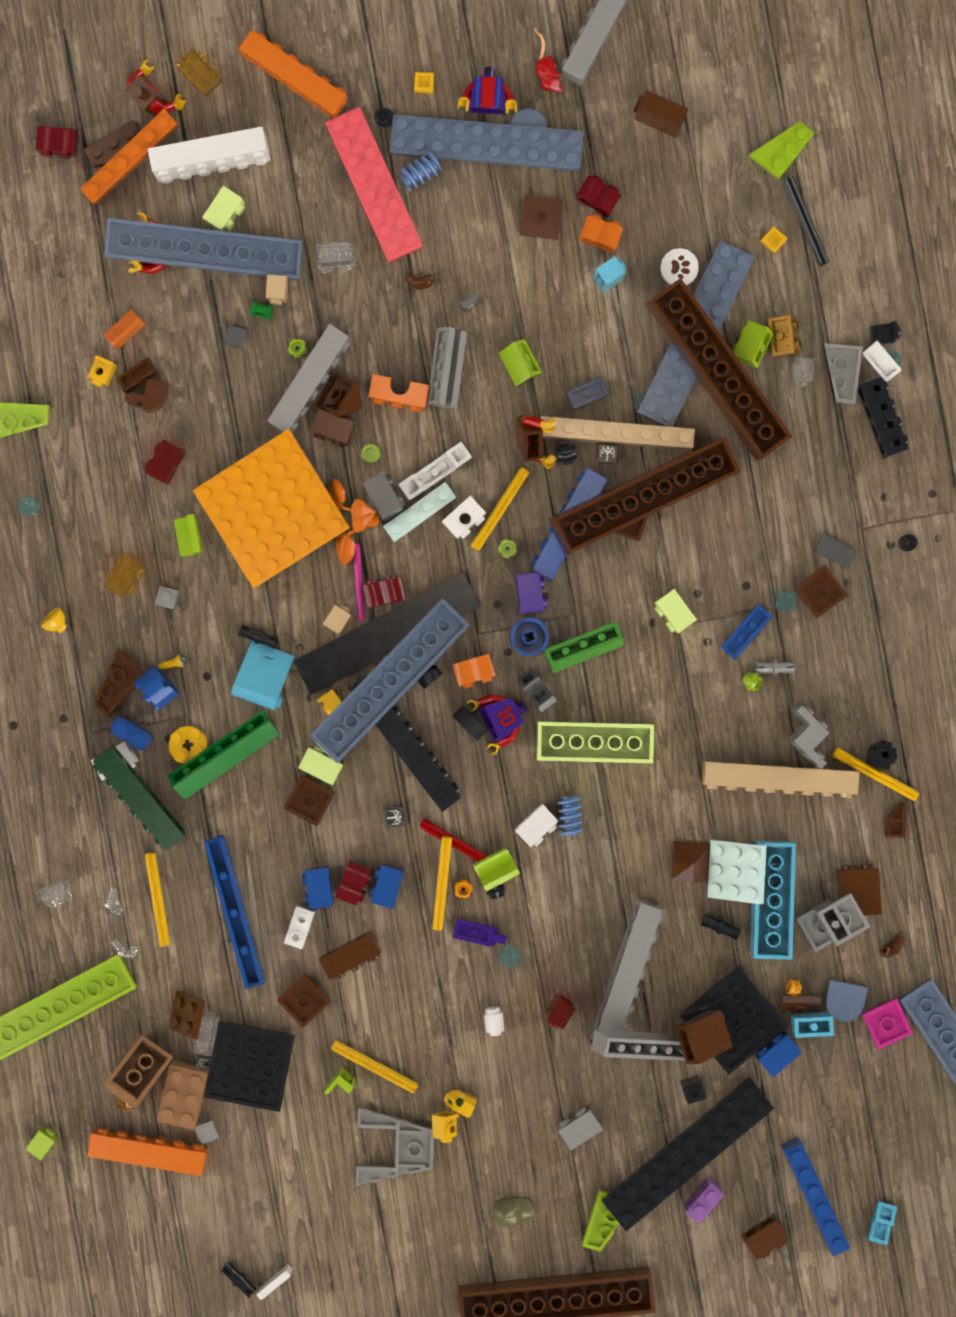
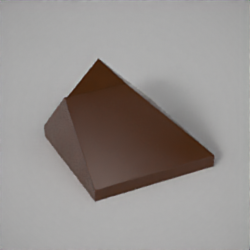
M334 373L316 406L338 417L362 409L359 383Z
M673 841L671 880L691 883L708 882L710 843Z

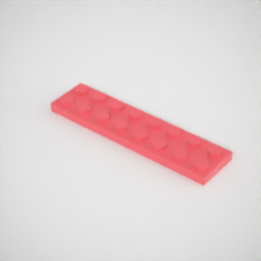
M355 108L325 122L388 263L423 248L422 242L361 108Z

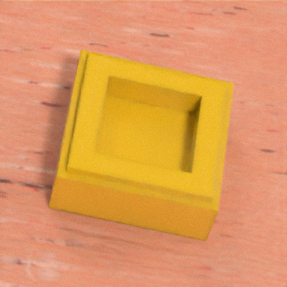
M415 72L414 93L433 94L434 73Z
M773 226L760 242L775 254L788 238Z

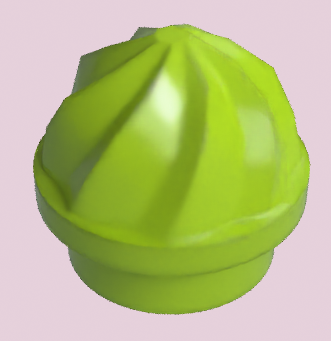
M749 672L743 677V684L748 690L757 691L763 682V678L758 673Z

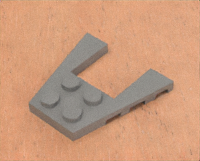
M358 1107V1128L396 1129L395 1166L357 1164L356 1186L433 1169L434 1138L431 1127Z

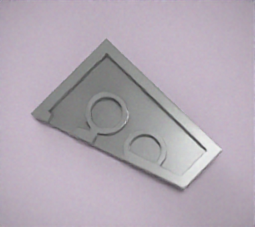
M824 343L836 403L855 405L863 347Z

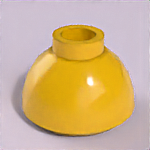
M55 608L50 611L42 620L41 627L50 632H63L67 627L63 610Z

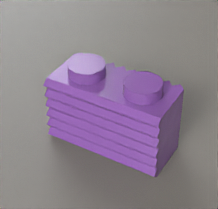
M706 1177V1180H704V1183H701L699 1189H696L694 1195H691L689 1200L683 1203L686 1213L700 1224L722 1199L724 1192L713 1180Z

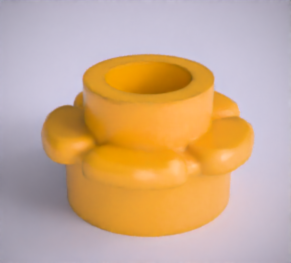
M461 880L454 885L455 895L459 898H468L473 891L472 884H469L467 880Z
M790 979L786 986V994L799 996L802 985L799 980Z

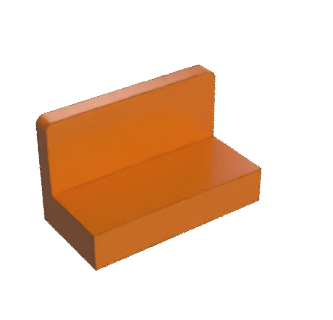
M131 309L104 336L114 348L119 350L146 324Z

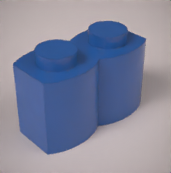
M118 717L110 728L116 737L126 739L132 747L139 750L147 749L154 738L148 730L137 727L135 722L126 717Z

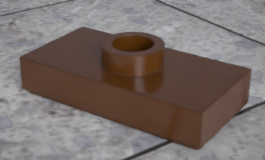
M147 357L117 377V380L124 393H131L144 384L146 380L156 376L158 372L151 359Z
M782 996L780 1011H795L797 1013L818 1012L821 1006V997Z

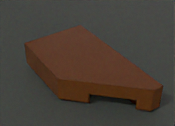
M901 802L885 817V837L905 838L906 802Z

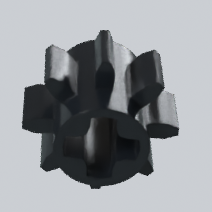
M569 441L560 442V447L555 448L557 461H563V466L572 464V459H577L575 445H569Z

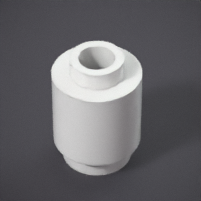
M498 1006L485 1008L484 1022L486 1033H490V1036L501 1035V1032L505 1030L503 1012Z

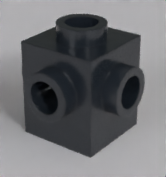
M885 740L874 742L868 749L869 758L867 763L890 770L891 764H894L897 759V749L892 747L893 743Z

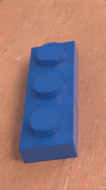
M757 604L720 648L733 660H736L773 616Z

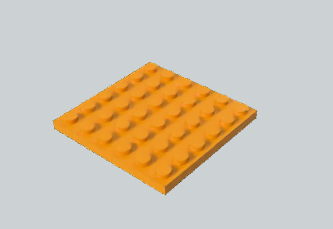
M287 429L193 490L253 589L351 528L290 429Z

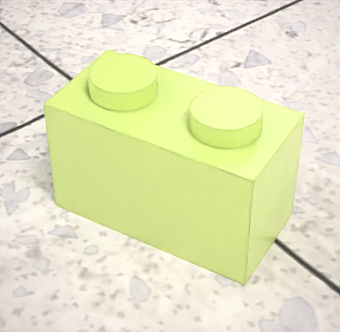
M223 186L202 218L206 224L215 230L229 232L234 226L236 216H240L244 211L245 202L243 198Z
M672 589L654 602L656 605L654 610L660 617L664 616L667 621L665 625L671 633L675 632L678 634L697 620L675 589Z
M314 745L313 748L308 747L298 768L334 785L344 763L341 761L336 763L328 755L324 754L320 747Z

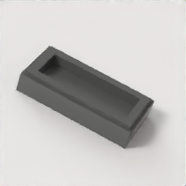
M826 534L821 536L814 549L815 552L846 569H849L857 554V551Z

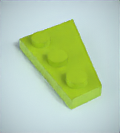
M799 121L752 152L748 157L779 180L815 133Z
M0 402V438L49 425L50 405Z

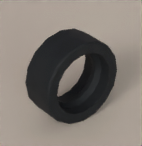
M464 705L452 715L477 741L488 731Z

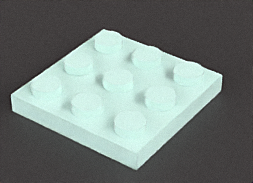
M710 840L707 897L764 904L767 845Z

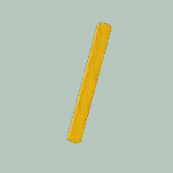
M523 467L519 469L472 542V548L477 551L482 548L529 475L527 469Z
M840 748L834 750L832 754L834 758L913 801H916L919 792Z
M443 836L441 839L432 925L433 930L438 931L443 929L452 838Z
M149 852L145 854L159 946L166 947L170 945V937L156 853Z
M338 1040L333 1042L331 1046L332 1051L411 1093L416 1091L418 1087L417 1082Z

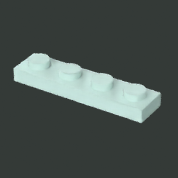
M444 482L383 527L395 543L456 499V496L446 482Z

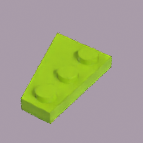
M598 1190L583 1237L582 1247L601 1252L620 1224L601 1200L610 1192Z

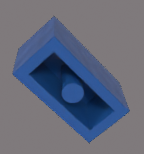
M382 864L381 868L377 867L374 879H378L376 887L372 886L369 897L372 898L371 903L394 909L404 869Z
M329 866L306 869L305 874H302L303 886L307 885L308 892L305 893L306 905H309L310 909L333 906L334 898Z
M783 1031L773 1038L771 1043L762 1047L755 1057L774 1078L797 1058L802 1051Z

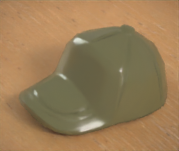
M505 1197L495 1203L493 1215L495 1221L500 1226L511 1228L530 1220L534 1216V1207L531 1201L526 1198Z

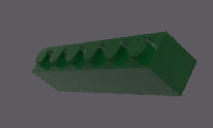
M114 744L94 758L93 767L96 772L104 775L107 785L119 793L118 797L121 802L129 805L132 815L143 822V828L146 832H151L154 835V840L160 848L164 847L167 851L185 837L186 831Z

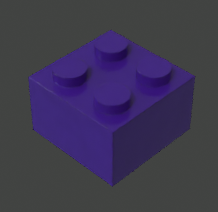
M539 572L516 575L520 615L543 612L544 608L547 607L546 595L542 596L541 590L545 588L544 577L540 576Z

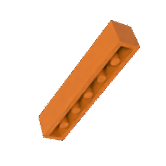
M251 30L238 48L241 56L332 119L339 115L348 102L345 95L346 92L342 88L332 86L326 77L316 75L309 65L305 64L303 66L298 62L297 57L291 53L288 55L283 52V48L275 42L273 44L267 41V37L259 31L256 33Z
M163 109L90 178L80 190L93 204L98 205L149 156L148 148L160 146L180 127L179 124Z
M99 1127L91 1133L87 1157L202 1176L205 1171L208 1148H204V1145L201 1144L187 1145L180 1140L170 1142L162 1137L152 1139L147 1138V1135L144 1134L129 1135L126 1131L112 1132L108 1128Z

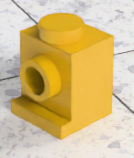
M96 355L87 377L91 379L90 383L98 387H102V384L108 387L117 365ZM99 369H103V373L101 375L97 374Z
M331 689L317 701L318 703H324L322 708L330 715L339 706L342 699L334 689Z
M442 1111L433 1114V1138L440 1139L443 1143L452 1142V1137L457 1136L456 1118L459 1117V1113Z

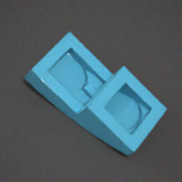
M877 1202L868 1232V1241L888 1245L891 1226H894L897 1206Z

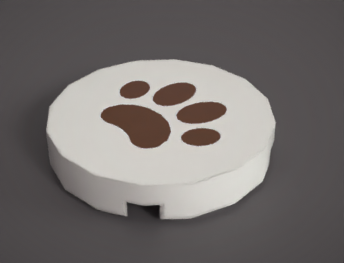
M682 248L669 251L662 259L660 266L661 276L669 285L680 278L686 286L689 285L696 278L699 269L698 260L695 255L689 250Z

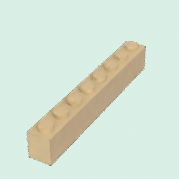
M541 416L540 418L544 422L551 418L556 420V423L552 426L557 429L550 433H546L543 430V439L691 451L694 445L695 429L546 416Z
M703 761L702 784L707 785V789H718V786H726V790L737 791V787H743L745 791L756 792L757 788L764 789L766 793H776V790H783L784 794H795V791H802V795L813 796L814 792H821V796L833 797V793L840 794V797L852 798V795H858L859 772L852 770Z

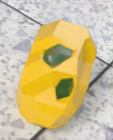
M454 1089L446 1093L444 1101L453 1111L470 1118L475 1108L477 1097L460 1089Z

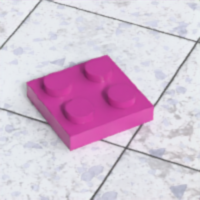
M896 997L861 1013L878 1050L913 1034Z

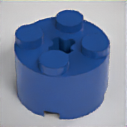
M524 618L513 626L510 633V642L517 653L523 656H535L547 647L549 633L542 621L536 618ZM529 632H532L534 641L530 640L528 643L526 642V637H524V634H529Z
M156 665L148 669L133 682L139 691L142 690L144 692L142 697L149 704L152 703L157 711H160L179 694L172 681L164 676V672Z

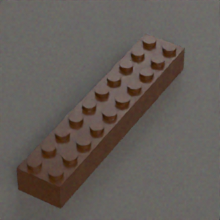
M681 278L645 304L756 461L763 459L793 437Z
M719 437L548 519L564 554H570L740 473V469L726 437Z
M649 1266L459 1285L461 1317H620L655 1313L652 1274Z

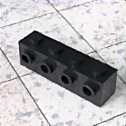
M880 377L859 385L857 391L882 458L884 459L909 449L908 437L906 434H903L901 429L903 426L902 421L895 413V402L892 398L890 399L888 394V383Z

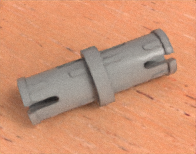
M777 660L772 662H755V667H763L756 668L755 673H772V675H777L778 673L794 674L795 668L787 667L795 666V662H777Z

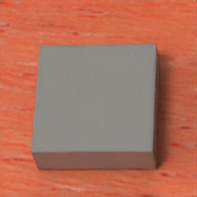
M213 1119L198 1124L195 1128L201 1145L220 1137Z

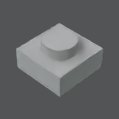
M159 586L155 605L175 609L179 591Z

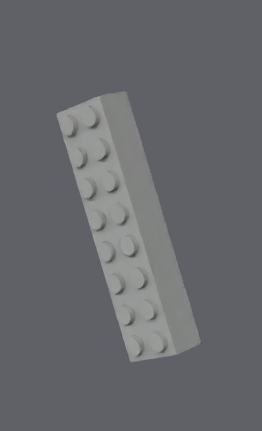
M639 898L636 899L588 1042L590 1049L595 1030L626 1031L627 1029L625 1022L627 1016L630 1017L632 1014L633 1006L631 1004L633 998L638 996L640 989L638 987L639 980H643L646 969H644V965L651 958V944L655 943L658 937V932H656L658 924L661 925L664 919L663 910L657 904Z

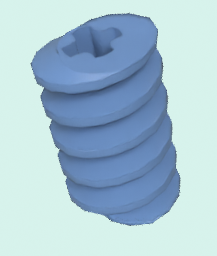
M431 152L427 153L428 159L421 156V163L418 160H414V166L408 164V171L403 167L401 168V174L399 175L409 192H411V185L418 188L417 181L425 184L424 177L431 180V173L437 177V169L442 172L436 157Z
M560 796L559 798H562V801L557 802V805H561L563 808L559 809L558 812L563 813L564 816L559 817L558 820L564 821V823L559 825V828H563L565 831L559 834L561 836L579 835V832L584 830L583 827L578 826L583 823V820L577 818L582 815V812L577 810L582 807V804L576 803L581 800V796Z

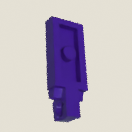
M457 918L452 938L490 947L495 946V942L505 944L507 935L498 933L499 929L493 926Z

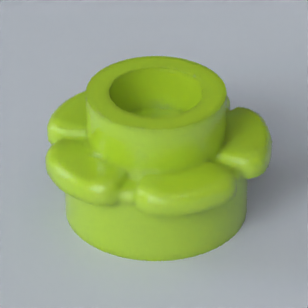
M293 339L289 343L288 351L295 358H300L307 352V347L302 339Z
M505 539L498 546V551L504 558H510V556L516 554L517 545L513 540Z

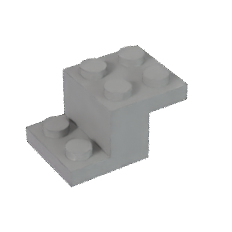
M794 705L790 711L803 724L787 740L814 767L822 769L827 764L823 760L825 756L814 748L829 734L826 730L828 726L822 720L815 719L812 716L814 712L808 706Z
M850 892L834 902L827 899L795 918L814 952L821 950L831 943L839 946L870 928L869 923Z

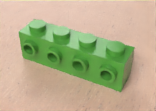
M617 622L605 624L598 629L587 631L578 637L570 638L560 644L552 645L544 651L554 674L623 647L624 640Z

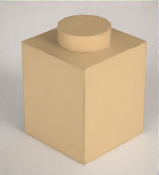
M267 275L266 300L272 305L287 303V276Z
M342 604L339 607L334 605L323 625L340 635L352 617L349 614L350 609Z

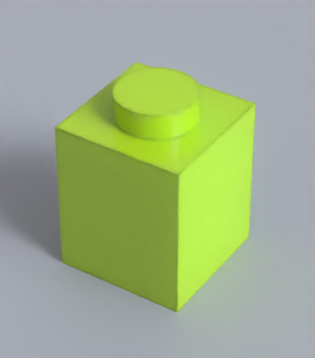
M43 1126L25 1150L41 1161L59 1136L56 1135L52 1128Z

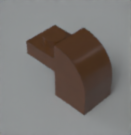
M146 380L145 395L125 393L124 401L129 403L130 407L141 408L143 405V411L146 413L156 412L164 406L167 400L168 384L165 381Z

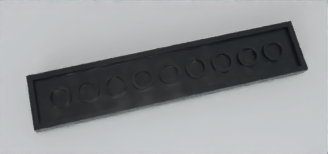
M464 573L294 660L293 662L310 694L312 695L387 656L442 598L461 617L481 607Z
M750 1077L747 1078L602 1198V1202L627 1232L775 1108Z

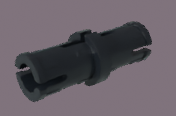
M242 624L238 636L254 641L255 644L260 643L272 649H275L279 639L264 633L261 629L256 630Z
M704 914L700 924L716 931V934H723L734 940H737L741 931L740 928L725 923V920H718L707 914Z
M230 1262L221 1269V1272L233 1282L232 1285L234 1287L237 1286L247 1298L256 1291L257 1288L245 1278V1274L243 1272L240 1273Z

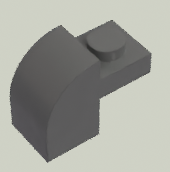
M532 668L517 679V682L541 712L551 707L557 701Z

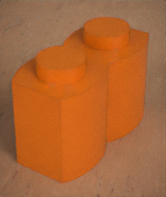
M597 214L587 215L578 240L614 253L623 228L620 227L618 222H606Z
M489 653L452 664L458 686H463L464 689L475 686L474 682L481 680L482 683L492 681V677L496 676Z

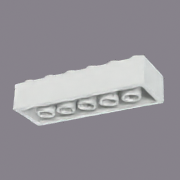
M263 127L148 148L152 172L158 182L170 183L173 179L178 178L181 180L190 179L193 175L207 176L211 174L210 172L214 171L220 173L227 172L230 168L235 167L237 169H244L251 164L264 165L267 161H271L267 137Z

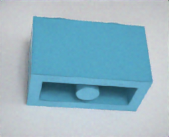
M614 256L595 270L593 278L603 293L623 280L626 266L621 259L618 260Z
M829 1012L790 1014L791 1033L795 1038L834 1036L833 1016Z

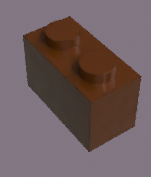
M318 409L310 431L314 434V438L322 441L327 438L332 440V444L343 447V444L346 446L349 444L355 422Z
M774 1214L741 1234L756 1260L767 1257L770 1251L783 1247L786 1241L789 1240Z

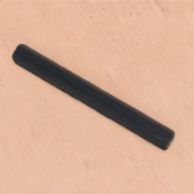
M787 177L783 183L818 266H824L829 262L794 177Z

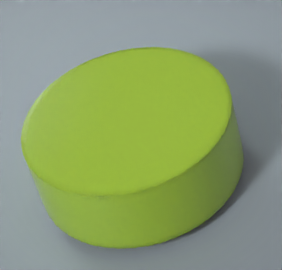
M367 444L363 447L361 456L365 462L373 464L380 459L381 452L376 445Z

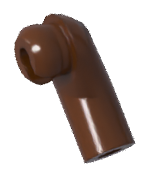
M409 273L405 281L417 290H422L432 286L434 277L427 274L417 278Z
M896 934L892 943L883 945L880 948L881 955L883 957L897 955L905 937Z

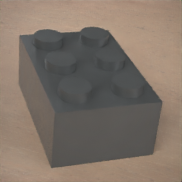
M381 472L363 482L366 491L384 522L404 512L403 506H405V503L400 493L394 492L396 487L389 474L385 476Z

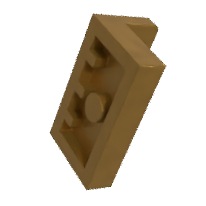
M793 315L768 319L769 328L773 332L771 338L772 357L791 354L799 355L802 343L797 333V330H799L798 319Z

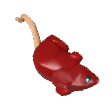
M535 28L534 30L542 43L539 61L535 67L536 75L541 81L540 87L544 91L562 92L563 88L558 79L560 74L558 71H555V62L552 56L544 57L545 41L542 34Z

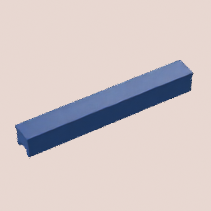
M222 835L207 839L204 845L244 987L249 989L253 986L263 985L266 979L226 837Z

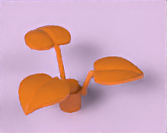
M332 479L328 492L339 509L351 511L353 530L348 531L347 534L343 532L337 536L335 546L339 560L344 566H347L355 553V543L350 536L355 532H362L366 527H377L379 525V515L361 499H356L351 508L343 504L346 499L345 490L337 479Z

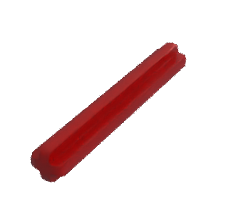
M423 819L420 829L439 840L443 836L451 837V847L473 860L479 862L488 857L483 852L430 821Z

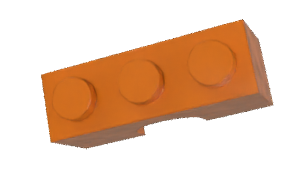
M372 374L368 398L372 400L373 404L383 405V403H389L393 408L402 409V406L409 407L410 411L419 413L421 410H426L429 385L410 381L409 390L403 395H397L391 390L392 378Z

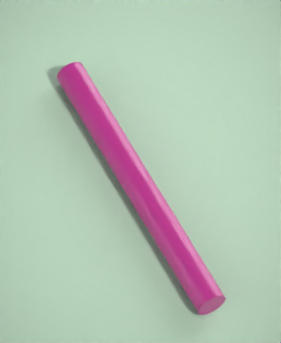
M355 544L353 560L358 621H365L360 544Z

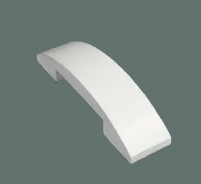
M460 442L398 485L408 500H411L470 460L472 456L463 443Z

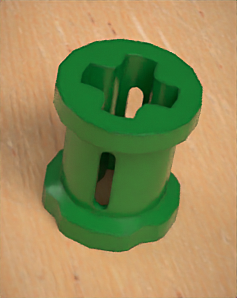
M254 299L250 316L265 318L266 321H270L273 305L258 303V300Z

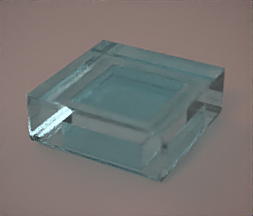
M776 591L775 610L795 612L796 593Z
M508 943L497 957V960L512 971L523 958V954Z

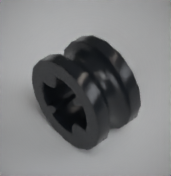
M912 534L903 535L898 541L899 548L905 552L914 550L918 544L917 538ZM905 538H907V540H912V543H910V548L909 546H904V543L906 542Z

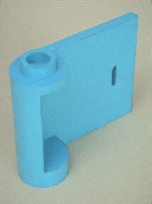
M251 641L232 687L231 695L271 710H275L276 707L280 708L283 697H280L281 690L295 656L260 643L255 644L254 641Z

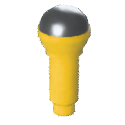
M179 654L172 660L158 664V667L164 670L175 666L184 667L188 660L185 655Z

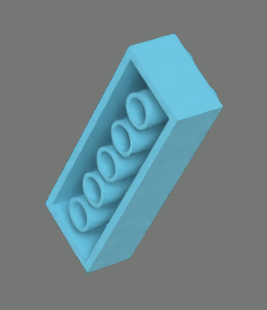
M754 840L753 844L767 845L764 904L752 903L750 955L755 959L792 960L796 843L792 841Z

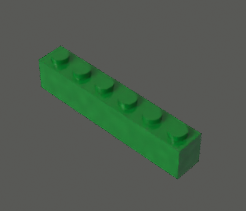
M262 710L171 772L168 778L172 787L185 800L275 739L280 733L274 722Z

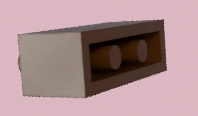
M369 931L321 956L319 962L328 979L334 978L336 981L344 977L345 972L349 970L354 972L360 969L362 963L366 961L371 963L379 959L382 950L372 931Z

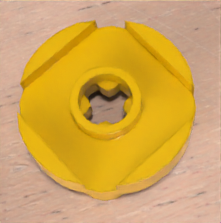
M193 726L181 727L170 736L169 751L172 757L179 763L185 764L208 748L206 735ZM185 740H189L190 743L193 742L190 751L183 747V744L186 743Z

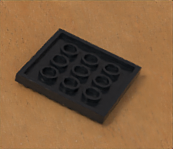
M739 966L679 1014L686 1022L708 1010H721L733 1047L714 1056V1058L728 1075L788 1027Z
M219 1021L204 1098L280 1112L295 1035Z

